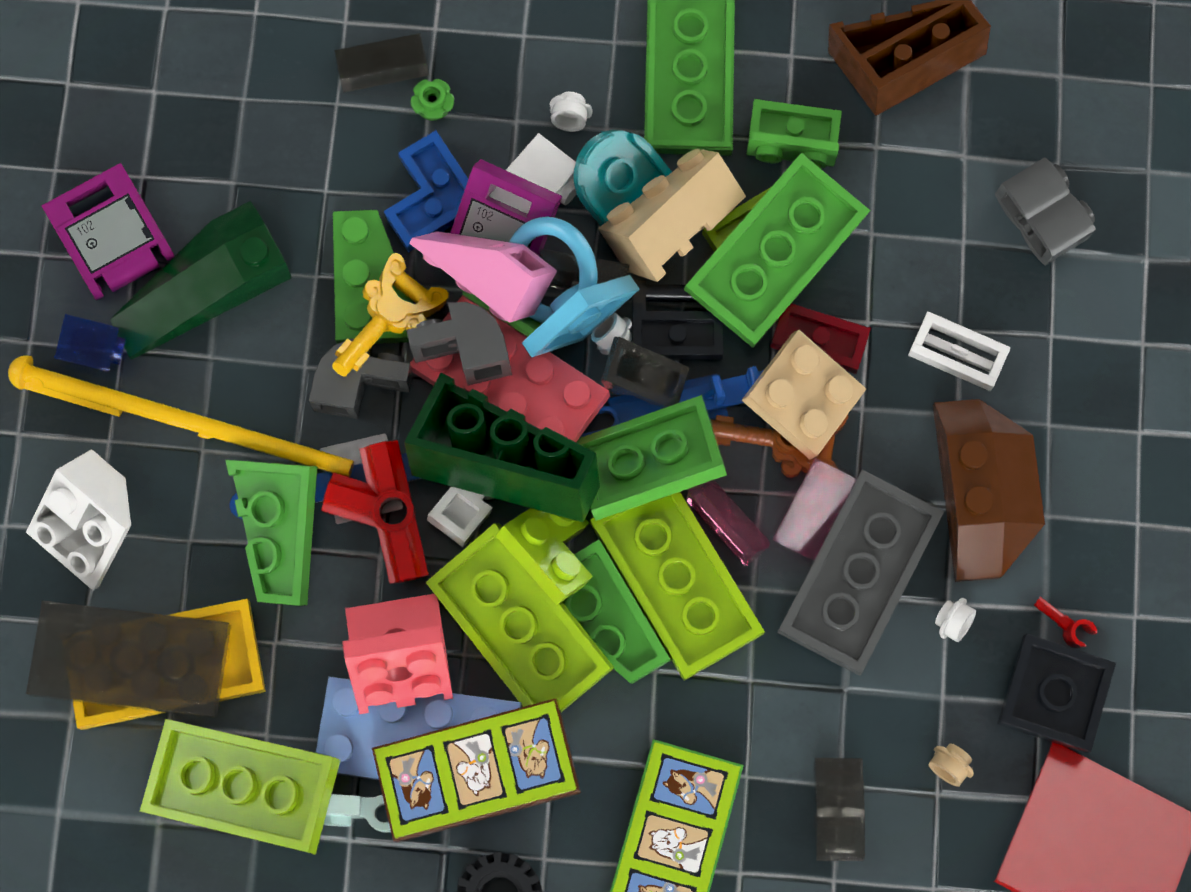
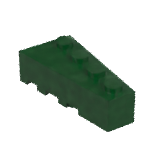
M440 373L404 442L412 476L579 522H584L600 487L595 452L547 427L541 430L526 422L524 415L513 409H510L508 412L489 403L488 396L474 389L468 392L456 386L454 379L443 373Z

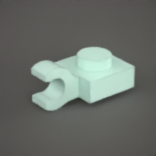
M331 794L324 825L350 827L352 818H365L375 830L391 832L389 822H380L377 819V810L385 805L383 795L368 798Z

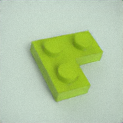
M530 508L505 524L495 535L556 606L584 587L593 577L565 545L589 525L586 519L584 522H579Z

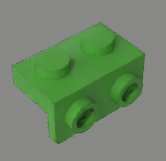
M754 99L746 155L756 156L757 160L765 163H779L782 160L794 161L802 153L820 169L826 166L834 167L839 150L838 138L842 111Z

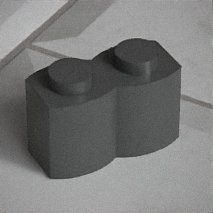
M1046 157L1003 182L995 193L1000 206L1008 218L1021 231L1031 251L1045 266L1088 240L1096 230L1094 226L1095 217L1089 205L1083 200L1078 201L1070 193L1068 188L1069 179L1065 171L1059 165H1053Z

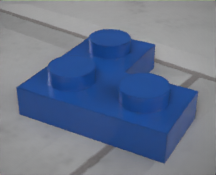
M436 130L398 152L400 161L420 190L384 211L385 218L408 253L415 249V247L409 244L413 237L437 231L443 232L453 226L468 182V177Z

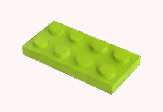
M680 492L597 521L595 518L590 519V524L596 535L605 546L671 657L683 681L764 635V629Z
M494 523L427 580L426 584L517 700L522 703L523 707L556 698L562 713L615 667L564 603L561 602L556 606L495 535L502 526L500 523Z
M165 719L140 812L316 855L340 759Z

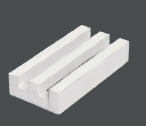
M927 311L908 356L991 392L1011 347ZM932 328L994 355L996 359L993 362L963 347L928 333L929 329ZM924 343L990 373L989 375L927 349L922 345Z

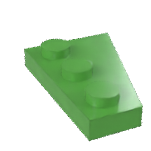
M225 460L228 474L233 476L238 499L234 501L238 517L243 518L248 540L245 550L257 602L295 606L307 605L317 466Z
M597 540L574 554L593 577L584 587L564 600L563 603L615 667L614 670L629 683L633 684L672 660L602 541Z

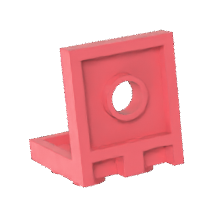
M435 594L345 608L349 640L342 641L344 658L359 714L369 713L368 706L371 705L379 706L396 701L397 708L416 705L415 698L431 697L442 693L444 700L453 699L439 601Z

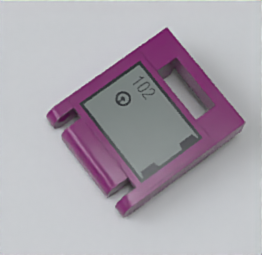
M480 159L472 168L450 233L509 242L517 229L526 222L538 217H555L562 196ZM497 186L532 202L527 214L489 197V195ZM548 235L536 237L529 243L527 248L540 257Z
M121 163L42 205L43 210L95 300L104 297L102 289L95 279L103 276L111 291L115 292L160 267L150 250L157 245L162 256L167 261L175 257ZM109 186L114 195L113 197L74 217L69 207Z

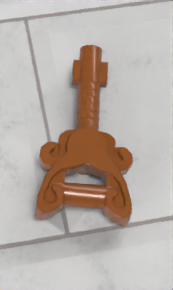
M716 415V419L711 420L718 445L730 446L731 441L770 446L772 447L774 460L782 462L781 472L786 477H796L802 470L809 477L825 484L833 485L840 480L839 470L832 461L835 435L843 429L849 417L848 415L818 456L810 460L775 429L735 424L734 417Z

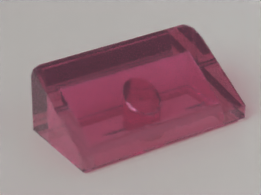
M815 458L773 541L815 560L856 479Z
M715 480L688 489L687 502L743 565L746 564L748 566L769 548V540Z

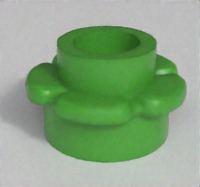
M425 79L414 87L411 106L415 113L419 114L422 118L429 121H437L444 118L451 111L454 105V96L450 94V86L445 81L440 79L429 81ZM429 96H436V101L430 102L428 100Z

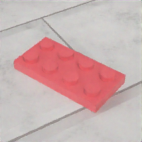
M462 295V296L459 298V300L457 301V302H468V303L477 305V304H475L474 302L469 301L468 299H466L463 295ZM450 312L446 315L443 321L451 320ZM495 316L493 317L496 319L504 335L511 365V376L468 386L459 353L415 363L413 358L410 362L412 372L433 386L440 373H443L453 378L456 386L468 392L474 389L488 396V402L508 412L510 409H513L524 415L526 422L541 430L547 427L574 442L578 441L610 397L609 390L551 352L531 357L522 344L527 337Z

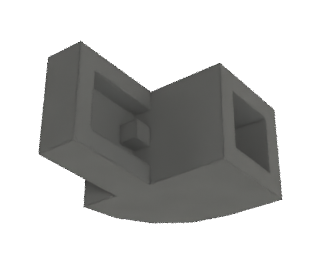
M450 302L448 307L451 320L429 319L420 322L416 328L406 330L415 363L459 353L468 386L512 375L504 335L496 319L480 306L468 302Z
M344 342L334 345L321 358L314 374L309 402L314 412L358 419L365 385L410 393L413 378L411 366L409 363H404V358L390 353H379L377 358L371 357L372 348H370L367 352L370 355L368 360L358 371L352 369L347 376H341L332 367L333 362L338 358L335 353Z

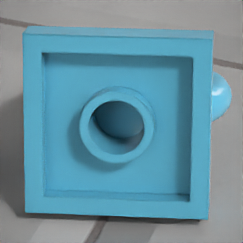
M538 217L526 222L517 229L509 241L511 243L524 244L527 247L536 237L542 235L557 237L572 250L579 267V284L559 295L550 304V307L540 303L535 314L529 316L535 321L542 323L522 342L531 357L584 340L640 290L630 275L597 284V264L586 238L573 225L555 217Z

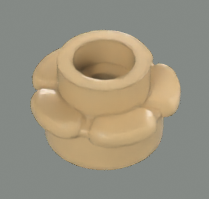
M951 743L946 748L936 746L933 749L935 751L934 757L929 762V767L941 779L953 786L959 787L966 777L972 778L974 772L969 766L972 758L963 749Z

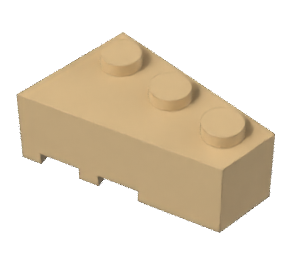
M694 149L677 161L678 168L668 176L661 175L652 179L642 188L643 195L631 204L625 202L618 205L608 213V221L598 229L627 272L658 282L666 274L662 265L676 252H678L680 257L685 256L693 248L689 241L690 238L703 228H706L707 231L712 230L746 197L719 152L703 149Z

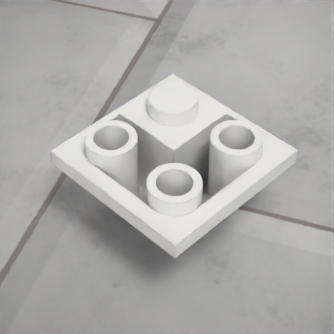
M92 449L56 469L26 531L29 536L93 591L100 586L131 527L126 478Z

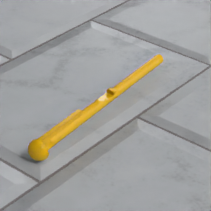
M24 355L17 357L8 368L10 382L20 390L27 389L118 417L124 411L171 426L198 432V437L219 439L306 466H317V469L350 477L353 471V460L33 366L32 356Z

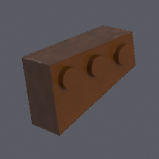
M935 0L911 6V11L885 16L884 12L870 15V20L849 25H844L843 21L829 24L828 53L874 115L877 116L987 54L991 25L971 0Z

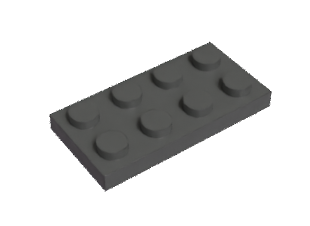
M862 469L777 633L860 676L944 511Z

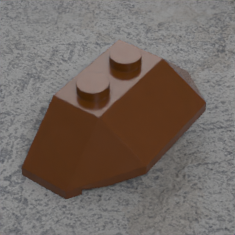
M980 399L936 402L933 404L955 582L1001 578L1045 525L1033 434Z

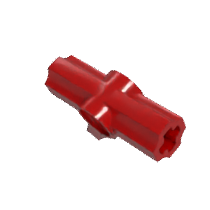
M399 440L384 441L359 448L366 482L333 473L324 495L321 511L377 528L389 584L429 576L416 519V509L410 493ZM391 500L402 501L407 507V514L404 520L398 524L385 523L382 518L383 506Z

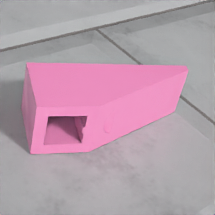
M438 231L413 237L409 243L423 254L422 256L427 263L444 270L456 280V285L461 290L478 297L489 306V310L494 316L509 323L535 314L557 273L556 269L524 244Z

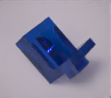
M65 314L54 358L109 372L111 363L120 365L126 338L117 336L118 326Z

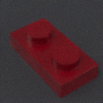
M791 303L779 317L770 348L780 350L790 335L800 330L847 372L857 374L871 328Z

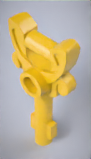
M393 253L388 258L379 281L375 279L368 281L362 291L363 298L369 301L367 311L372 319L353 341L347 338L335 353L338 358L332 364L333 369L341 376H347L352 369L358 371L370 356L367 354L368 350L384 332L402 333L404 329L416 328L420 322L425 321L427 317L439 311L446 304L449 298L448 291L440 287L426 289L404 272L406 265L403 257L398 253ZM392 286L396 287L416 304L402 300L398 297Z

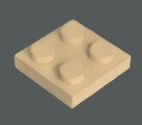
M797 330L790 335L743 397L742 401L810 460L818 456L866 391V388L804 333Z

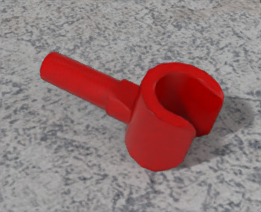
M1042 597L1034 604L1036 608L1063 629L1064 641L1071 647H1087L1086 644L1076 637L1078 626L1091 635L1097 634V627L1093 622L1087 619L1072 620Z

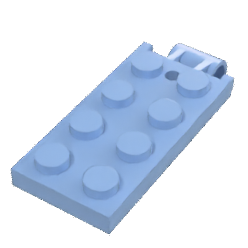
M329 677L316 753L340 759L337 775L379 780L372 752L373 747L521 708L522 703L453 693V699L444 700L442 693L431 697L415 698L416 705L397 708L396 701L379 706L371 705L368 706L369 713L359 714L350 679Z

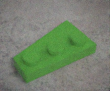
M378 210L333 212L335 339L337 344L344 342L347 338L355 339L372 319L367 311L369 301L363 298L362 291L368 281L373 279L379 281L388 258L394 253ZM392 286L394 291L397 293L398 297H400L402 300L413 303V301L409 297H407L396 287ZM404 329L402 333L384 332L375 344L409 342L407 331Z

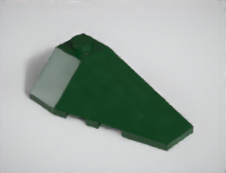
M249 201L211 220L110 321L129 358L132 360L292 277L266 224L252 202Z

